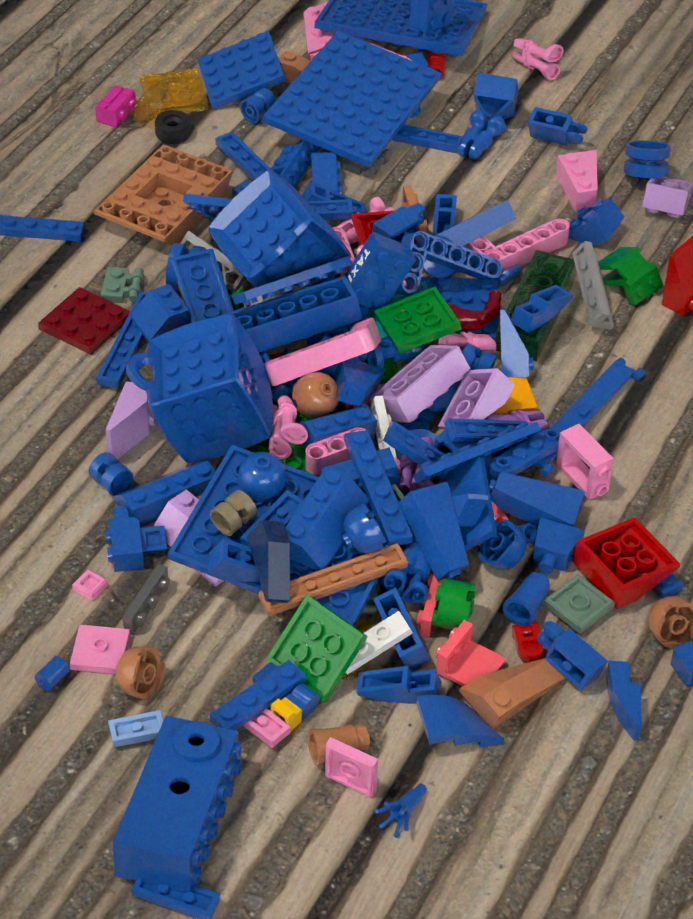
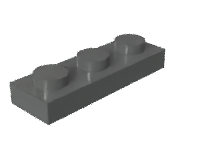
M157 565L124 613V629H130L131 635H134L138 627L144 625L147 614L156 607L161 593L167 591L170 584L167 566Z

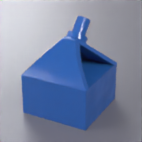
M478 73L474 90L476 110L485 113L487 122L493 116H499L503 120L514 116L519 95L517 79ZM505 124V129L503 130L502 133H504L505 131L508 130V127L506 126V124Z

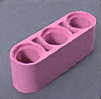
M353 428L308 445L306 448V470L311 474L318 475L322 474L321 468L351 459L344 442L345 433L364 431L365 429Z

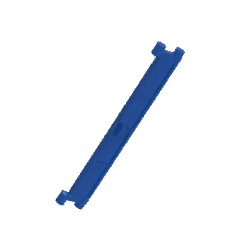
M619 358L549 429H555L560 433L577 424L584 427L631 377L633 380L639 381L645 374L644 369L638 368L634 370L625 365L626 361L623 358ZM558 451L534 464V466L541 469L540 473L543 477H548L554 471V466L550 462L557 456Z

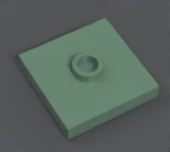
M576 575L544 599L543 605L581 634L614 608L615 602L580 575Z

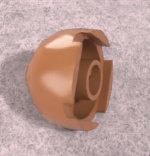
M321 372L309 373L300 378L295 383L292 392V398L296 400L298 405L296 407L297 410L310 419L329 415L339 403L337 396L338 385L332 377Z
M678 596L664 597L659 600L649 613L648 623L652 635L662 645L669 648L677 647L688 637L692 639L693 604Z
M133 647L124 652L116 665V679L119 687L126 694L134 698L150 699L151 696L148 695L153 689L158 691L164 679L165 663H160L159 657L162 656V653L156 648Z

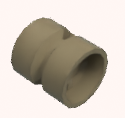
M241 490L234 491L225 499V502H221L210 511V518L213 524L226 536L233 535L242 527V524H246L257 515V508L253 500Z

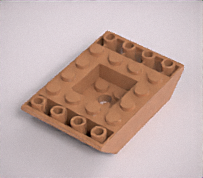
M163 144L94 210V214L168 244L181 243L188 231L192 232L205 219L202 217V214L196 213V210L189 209L190 206L183 202L184 194L224 198L233 170Z

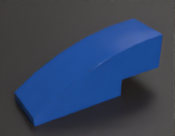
M436 194L433 236L455 225L457 195Z
M558 285L531 294L529 302L515 307L512 322L529 333L545 324L561 311L573 298V294Z
M609 660L606 682L611 705L626 732L634 741H639L642 727L641 684L630 682L629 662Z
M408 666L363 671L358 674L356 693L358 696L374 700L416 704V696L441 695L442 681L436 669L411 672Z

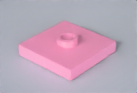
M79 625L70 660V670L116 674V665L124 652L127 651L130 629Z
M330 737L326 743L325 776L373 798L377 791L378 759Z

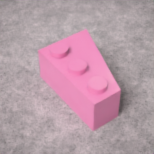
M596 150L558 155L556 176L575 212L584 206L587 208L592 206L596 202L598 191Z

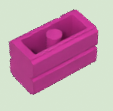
M115 85L95 107L97 122L107 123L109 126L116 128L121 121H125L131 110L134 111L137 106L134 90L124 89V87Z

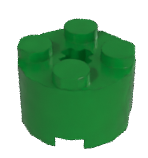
M448 578L441 580L435 596V601H439L436 610L433 611L431 625H436L437 628L453 630L455 627L458 628L464 620L468 622V618L470 619L473 613L476 584Z

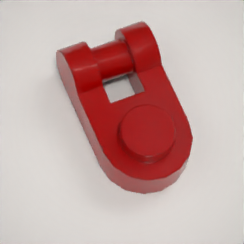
M530 623L529 626L521 627L520 624L512 625L513 640H515L519 658L525 662L540 660L543 656L544 647L537 640L540 634L538 623Z

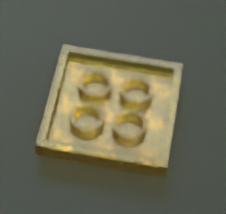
M197 69L140 76L150 117L157 116L167 110L191 112L208 109V100Z

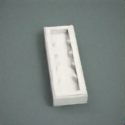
M375 396L370 406V411L378 420L376 437L379 450L390 447L393 457L397 458L395 448H392L383 441L388 427L392 423L391 416L386 413L383 396Z
M399 611L364 632L368 638L347 669V675L413 634Z

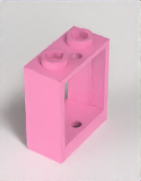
M580 424L560 432L556 466L578 489L585 491L584 495L589 500L604 495L609 491L614 458ZM581 459L590 467V469L581 461Z

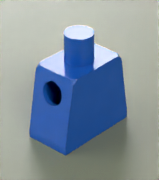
M541 517L533 554V561L539 564V571L543 574H551L553 569L566 571L572 563L576 543L584 538L585 530Z

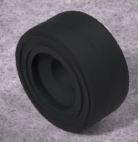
M167 110L158 114L155 119V134L157 138L168 144H178L186 141L191 135L190 117L185 112L179 110Z

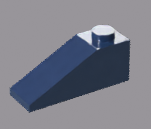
M262 520L247 536L265 601L288 603L290 601V543L283 522Z

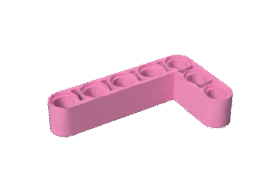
M555 219L498 246H494L488 239L482 236L462 247L498 260L502 265L503 273L514 265L522 266L565 246L568 243L570 224L565 219Z
M368 318L356 323L347 333L264 363V367L271 385L276 386L372 351L378 346L381 336L374 318Z

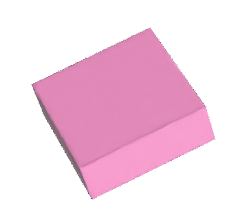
M87 570L72 584L73 591L91 601L108 586L106 579L90 570Z

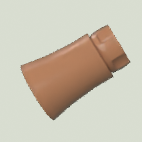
M364 724L308 730L309 752L316 766L325 763L326 743L330 737L360 751L369 749L370 738Z

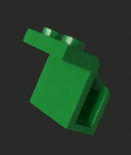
M620 247L598 262L600 270H613L602 278L604 285L623 286L629 305L638 304L663 286L657 266L653 262H648L640 254L642 250L639 247Z

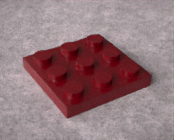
M79 287L39 321L38 328L91 355L124 325L130 311Z

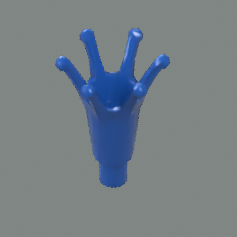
M420 783L414 789H410L399 800L391 803L384 802V808H376L374 810L375 814L389 810L391 813L379 825V828L383 829L390 821L396 819L398 824L394 833L395 838L399 837L403 823L404 830L409 831L410 816L422 800V796L427 792L426 786Z

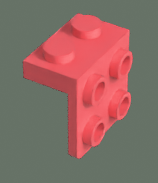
M465 620L458 628H453L445 645L441 644L435 654L438 674L461 686L466 685L479 675L500 670L505 663L503 656L471 641L473 624Z

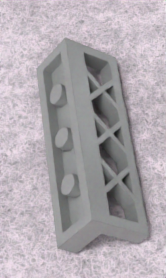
M190 231L186 233L181 244L188 245L191 242L193 246L205 247L206 250L213 248L218 264H222L223 272L221 274L227 289L234 293L240 289L245 279L249 281L228 260L223 252ZM236 273L239 277L234 285L231 286L228 275Z
M584 241L572 254L589 325L610 330L614 327L597 254H594L592 242Z

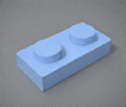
M161 711L108 720L113 748L156 739L163 723Z

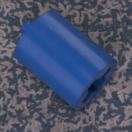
M54 656L35 674L34 677L38 683L37 685L46 691L52 690L70 672V667L64 659Z

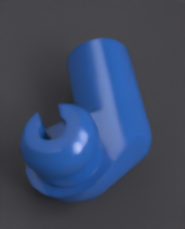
M514 265L501 273L498 278H494V280H497L498 286H504L522 273V267Z

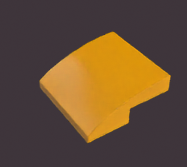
M526 377L508 378L515 384L511 395L506 403L494 411L493 414L508 415L511 410L515 412L517 410L539 411Z

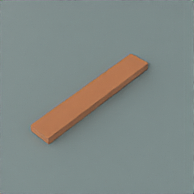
M396 543L378 552L365 554L291 580L290 601L288 603L266 602L263 591L259 592V599L269 617L300 606L306 595L312 596L317 600L384 576L390 570L404 569L408 567V561L399 544Z

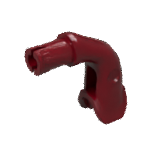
M497 290L490 291L483 311L462 309L454 304H448V306L459 320L461 330H480L485 328L500 314L502 294Z

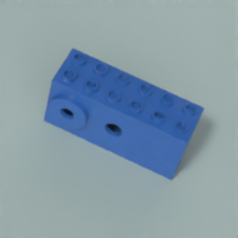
M165 716L113 840L115 877L132 881L142 879L145 884L154 886L163 884L169 886L171 890L183 893L191 891L194 883L199 884L202 875L201 864L203 861L207 862L209 858L210 840L216 839L219 828L218 819L223 818L225 815L226 798L231 797L234 790L233 779L235 776H239L241 772L242 760H239L242 743L238 742V731L209 725L204 722Z

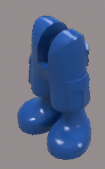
M480 110L474 111L470 116L472 127L468 128L462 136L457 149L458 155L465 157L469 152L470 159H478L482 152L486 151L492 144V138L499 136L505 129V122L501 117L493 116L487 124L485 113Z
M389 337L381 339L374 350L360 356L363 361L368 360L370 365L383 368L385 359L390 358L392 362L396 363L416 358L427 346L424 344L399 354Z
M413 535L412 543L407 544L402 550L408 561V567L387 572L384 578V585L388 591L396 587L400 594L406 584V576L409 574L411 579L404 590L402 599L410 603H421L427 599L429 594L428 587L422 582L429 579L432 569Z

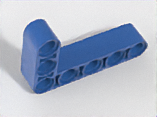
M422 231L409 233L403 237L401 243L410 247L416 261L404 278L407 287H404L403 280L395 293L399 295L408 294L418 289L425 259L480 280L498 278L502 273V265L494 258ZM414 238L417 241V246L414 244Z

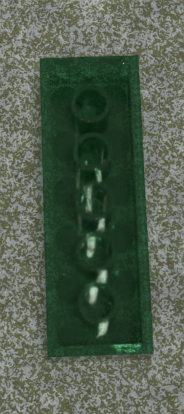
M536 250L506 310L510 319L512 320L515 307L529 302L531 294L554 285H558L570 292L576 275L574 259ZM560 311L545 324L529 333L514 324L528 350L529 357H533V361L537 362ZM500 324L496 330L495 351L501 352Z

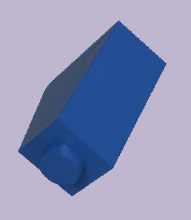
M353 359L338 363L334 373V380L338 385V401L361 407L377 390L385 370Z

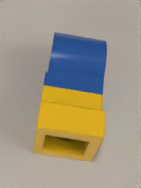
M302 683L284 699H277L271 704V712L280 719L281 716L285 718V723L291 727L292 731L314 711L320 701V696Z

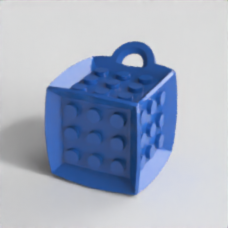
M267 170L238 193L218 214L208 228L224 255L255 288L347 256L351 258V253L332 227L310 207L289 182L273 170ZM328 272L327 278L318 281H315L314 278H311V283L304 286H314L330 281L336 275H332V272Z
M235 315L213 317L173 329L151 339L148 342L146 353H137L130 358L126 366L129 379L137 387L146 391L148 403L161 431L173 449L185 462H196L224 456L231 445L245 449L271 437L273 405L268 376L253 340ZM144 364L151 365L152 381L145 379L140 374V366Z

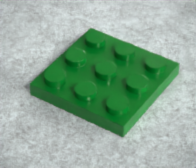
M436 287L374 310L376 319L399 354L461 330L459 320Z
M306 595L266 660L277 667L290 660L306 674V682L303 684L320 696V700L327 702L368 636L312 596Z

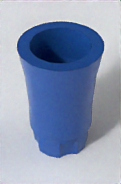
M537 572L531 573L516 592L504 602L503 612L508 620L516 625L520 624L522 627L534 623L537 612L550 588V580L546 575Z

